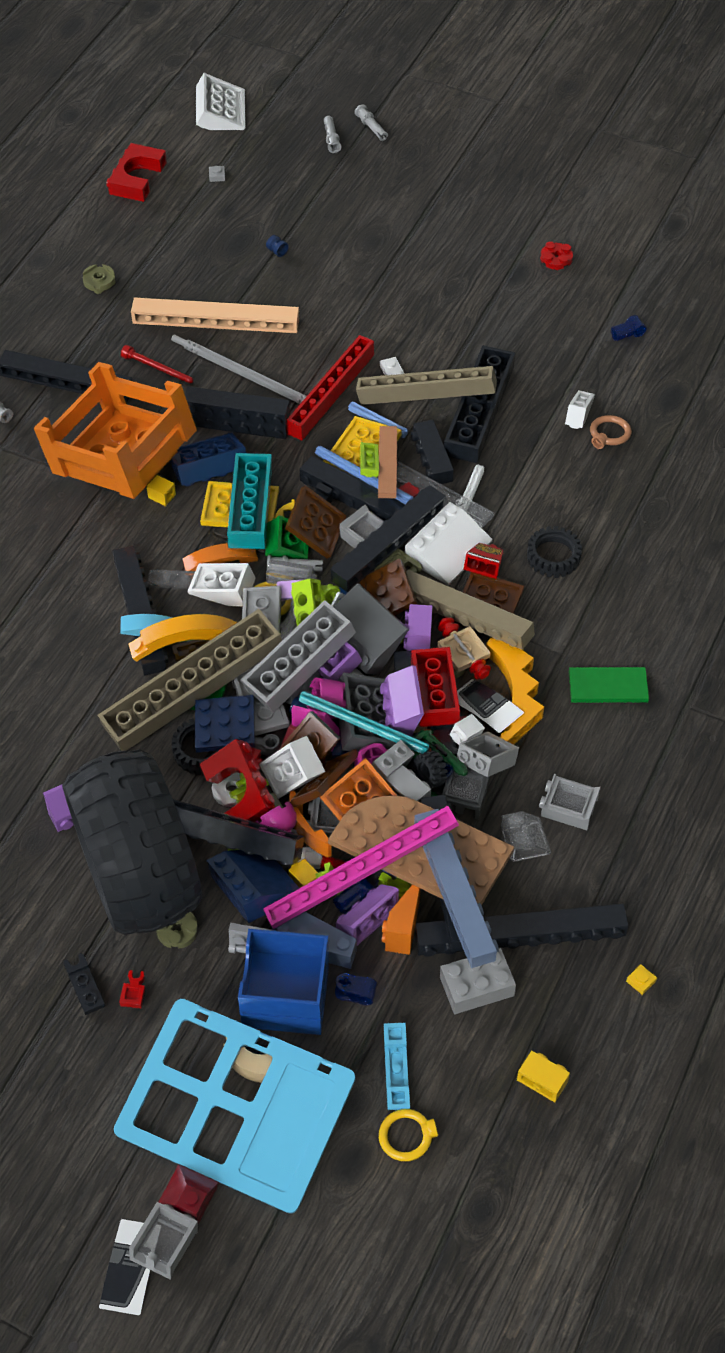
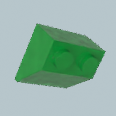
M279 515L267 522L265 556L308 559V545L285 529L288 518Z

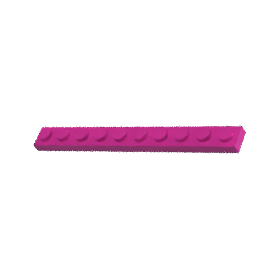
M446 806L265 907L263 910L271 926L275 929L454 829L459 824L449 806Z

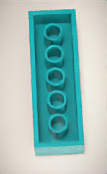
M236 453L227 530L228 548L265 549L272 476L271 454Z

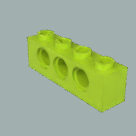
M306 579L291 583V594L294 601V615L296 616L297 626L323 602L320 580Z

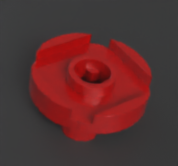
M547 242L541 250L540 260L550 269L561 270L564 269V266L571 265L573 251L569 244Z

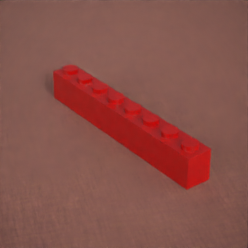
M361 335L356 338L287 419L288 435L301 441L307 436L374 356L373 340Z

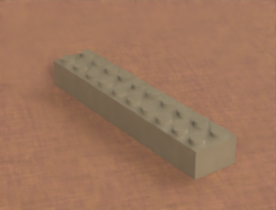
M257 609L98 714V717L119 749L127 751L193 707L195 700L205 699L262 661L282 641L281 635L262 611Z

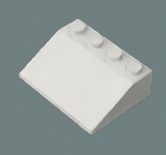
M203 73L196 86V125L208 130H244L245 89Z
M449 502L405 545V553L422 565L423 571L449 586L464 571L466 553L478 543L489 545L492 542V538L463 509Z

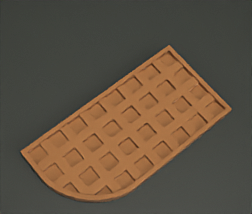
M381 796L372 798L354 806L342 817L328 838V844L357 857L414 825L415 815L435 809L408 797ZM457 820L459 826L448 831V833H452L455 842L453 846L461 854L462 862L460 863L468 871L469 885H473L475 888L476 902L482 905L514 852V846ZM422 846L381 869L443 899Z

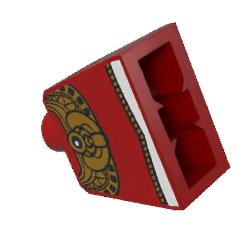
M478 543L466 553L463 570L497 579L503 550L494 544Z

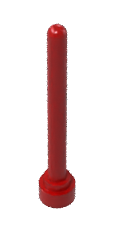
M125 345L121 350L122 358L127 360L135 359L184 382L193 383L192 377L136 353L134 348L129 345Z

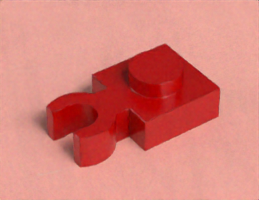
M130 970L128 973L130 984L123 983L119 1003L123 1007L141 1009L145 993V985L141 984L145 981V975L141 971L139 978H133V970Z

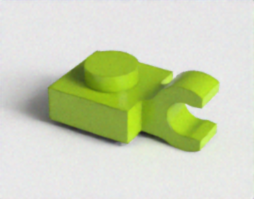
M384 872L378 878L380 880L378 885H388L399 889V900L412 885L398 877L393 880L391 876Z

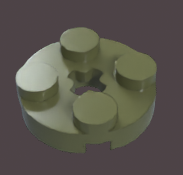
M102 264L103 267L92 265L84 270L82 278L83 284L87 289L94 291L96 294H101L104 290L115 285L114 270L107 265Z
M189 912L176 923L156 930L159 941L169 948L172 946L179 949L189 946L197 936L198 925L196 917ZM181 925V931H172L173 926Z

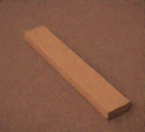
M380 426L378 498H396L397 426Z

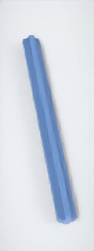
M322 446L316 448L315 454L378 489V477L360 475L359 466ZM396 487V498L394 499L405 505L409 500L413 499V496Z

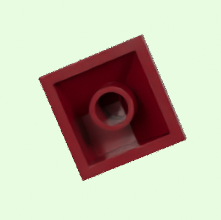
M178 1164L159 1203L163 1205L168 1204L182 1214L193 1216L199 1224L219 1182Z

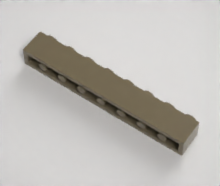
M493 366L362 377L358 378L356 392L361 405L494 394L496 392L497 380Z
M411 570L406 571L417 605H432L433 613H438L446 618L451 617L463 626L471 627L479 633L489 635L496 640L503 641L521 650L524 649L535 635L534 623Z

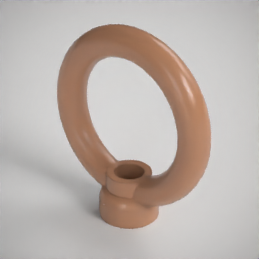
M605 415L598 417L590 426V433L593 437L592 444L597 449H602L605 445L623 444L631 436V427L627 421L617 416ZM612 422L622 426L625 433L619 438H608L604 433L599 434L597 427L602 423Z

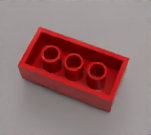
M450 647L411 650V666H416L424 711V715L419 722L420 727L452 725L459 722L460 707Z

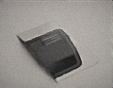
M473 679L457 691L459 705L485 721L498 733L502 732L524 713L505 697Z
M124 1219L120 1221L99 1305L100 1309L134 1315L141 1314L150 1270L130 1260L129 1247L144 1223ZM156 1225L142 1251L148 1254L149 1252H155L161 1230L160 1225Z

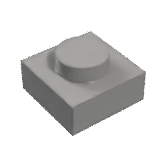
M224 166L209 167L210 182L225 181Z

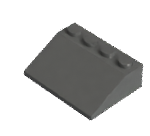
M357 583L333 607L352 623L356 631L347 643L358 651L362 659L358 667L366 674L379 675L409 629L363 586Z
M343 672L338 681L345 683V690L343 692V700L346 701L345 708L385 725L383 694L380 693V686L384 683L385 679ZM339 719L342 750L351 751L356 749L358 752L361 748L373 743L382 744L386 749H390L396 744L393 741Z

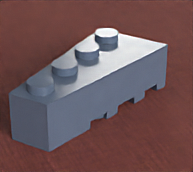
M303 912L275 929L273 927L271 929L272 931L326 935L328 936L329 963L349 969L352 967L357 952V939L307 912Z

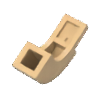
M243 1046L232 1068L242 1077L262 1083L273 1058L267 1054L252 1053Z

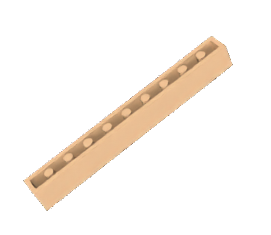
M134 298L131 309L133 324L297 333L299 323V307Z

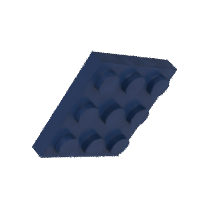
M254 695L195 700L196 753L219 751L235 739L247 742L251 748L255 747Z

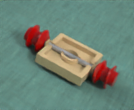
M453 618L442 619L438 630L443 632L442 635L445 638L438 641V647H450L455 670L460 672L470 667L469 671L475 673V679L486 678L491 670L489 665H485L486 659L490 658V651L471 627L457 632L459 625L454 623L455 620Z

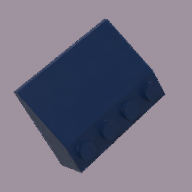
M231 432L181 446L169 462L179 483L182 486H191L194 482L209 481L212 477H223L229 472H233L236 453H246V449Z
M243 850L223 851L207 860L213 880L248 923L266 915L263 910L265 907L299 889L297 884L275 859L266 860L261 855H249L244 853Z

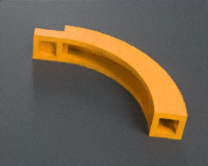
M209 614L184 615L166 619L140 631L141 636L129 643L131 655L135 661H139L150 653L176 642L212 640L237 622L222 616Z

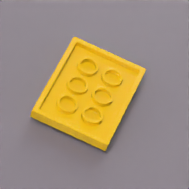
M355 416L333 446L331 452L360 467V443L378 444L379 455V427L388 425ZM397 428V441H398V439H399V438L401 437V435H402V431H401V429H398V428ZM323 460V462L349 474L348 472L340 469L339 467L331 464L330 462Z
M208 481L200 520L202 526L228 527L232 483ZM279 486L270 487L267 522L275 518Z

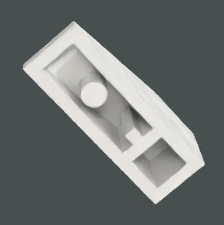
M578 390L569 404L565 424L575 429L582 428L586 422L595 394Z

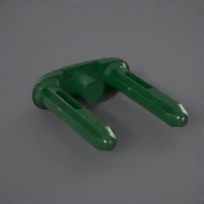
M424 729L413 736L418 740L428 743L429 747L436 751V753L438 752L440 754L439 757H443V761L458 775H468L466 765L433 735L434 731L432 729ZM436 744L447 753L446 757L435 747ZM412 750V752L414 753L412 759H415L416 756L421 753ZM431 789V797L439 796L433 789Z

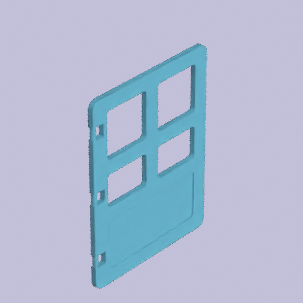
M179 999L174 1003L114 1126V1133L125 1141L291 1214L298 1210L354 1085L355 1074L344 1066L323 1059L318 1055L264 1034L259 1030L205 1009L188 1000ZM198 1012L209 1016L206 1022L196 1018ZM184 1021H190L227 1037L223 1050L206 1082H202L164 1065V1060ZM259 1037L270 1042L267 1048L256 1044ZM243 1046H249L273 1058L252 1102L223 1091L226 1079ZM320 1064L332 1068L329 1075L318 1070ZM155 1081H161L198 1098L196 1107L177 1144H173L134 1126V1122ZM216 1106L244 1118L242 1127L224 1164H218L194 1153V1147L212 1109Z

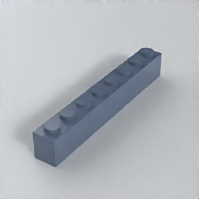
M439 809L415 815L414 824L436 813ZM446 832L422 847L471 968L496 961V953L499 952L496 940H492L490 936L491 928L489 922L483 919L482 905L476 902L475 888L473 885H469L468 871L460 863L462 862L461 854L453 846L455 844L453 835Z

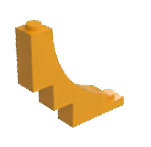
M492 637L486 643V647L491 653L489 659L499 667L505 676L510 688L512 703L524 712L505 728L504 732L500 735V738L514 745L543 718L544 706L533 699L538 694L539 682L528 675L533 669L534 658L525 651Z

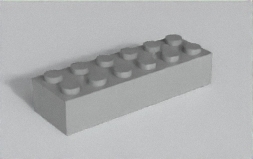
M324 600L241 681L255 698L274 713L356 631L346 617Z

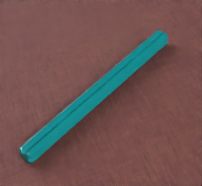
M303 691L299 697L301 703L397 743L402 740L410 749L422 754L428 751V743L311 693Z

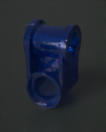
M343 973L336 979L335 995L340 1000L366 1006L372 1005L377 982L369 977H359Z

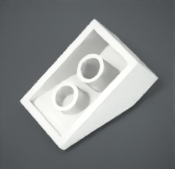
M199 563L187 592L226 606H243V588L253 587L256 577L248 563Z
M307 736L287 744L259 764L278 799L325 772Z

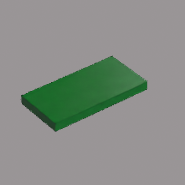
M569 667L571 703L648 702L649 700L646 667Z

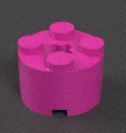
M317 677L312 680L310 687L313 688L311 694L345 708L346 701L343 700L344 682ZM307 705V709H312V710L320 711V710H318V709H315V708H313V707ZM328 714V716L333 720L337 718Z

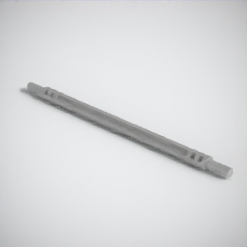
M173 335L171 338L173 342L184 346V349L294 402L301 404L307 397L189 339L185 340L176 335Z

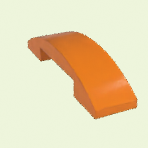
M228 543L195 551L184 557L183 563L187 575L195 573L199 563H225L239 560L240 563L258 561L255 549L228 548Z
M294 790L290 791V801L296 795ZM303 804L295 807L294 810L297 817L294 829L297 834L305 836L304 843L311 849L325 857H331L332 845L328 844L327 835L322 829L314 832L303 816Z

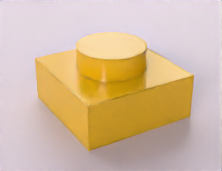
M640 965L627 977L626 982L643 995L656 982L657 977L643 965Z

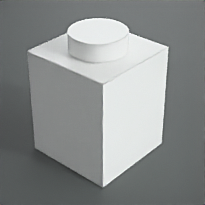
M471 714L455 723L449 735L459 745L463 741L482 734L485 727Z

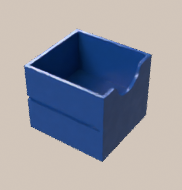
M248 929L245 968L238 994L242 1024L261 1030L321 1035L329 974L328 936Z

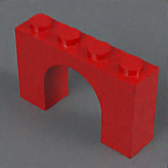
M130 143L129 147L125 149L123 157L119 159L117 167L113 169L111 177L107 179L106 185L109 194L144 202L150 192L148 179L129 175V173L137 169L162 172L167 163L165 150Z
M235 739L200 763L206 780L219 784L233 773L241 771L246 779L245 795L237 805L224 814L252 822L261 821V816L275 808V800L266 787L267 782L259 771V764L251 753V746L245 741Z

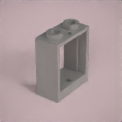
M485 732L461 742L457 758L467 767L489 777L514 766L519 747L490 732Z

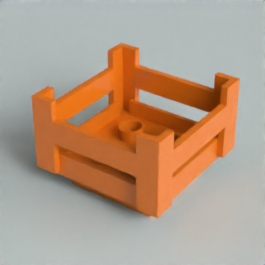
M98 362L88 372L92 385L53 425H51L49 418L44 417L34 427V431L53 474L76 478L117 491L120 495L135 499L178 452L179 447L185 441L187 442L197 429L181 384L166 381L164 383L166 390L116 377L112 365ZM124 396L168 409L162 415L127 405ZM99 402L102 408L100 414L70 445L61 442Z

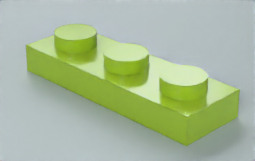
M361 442L360 475L378 477V444Z

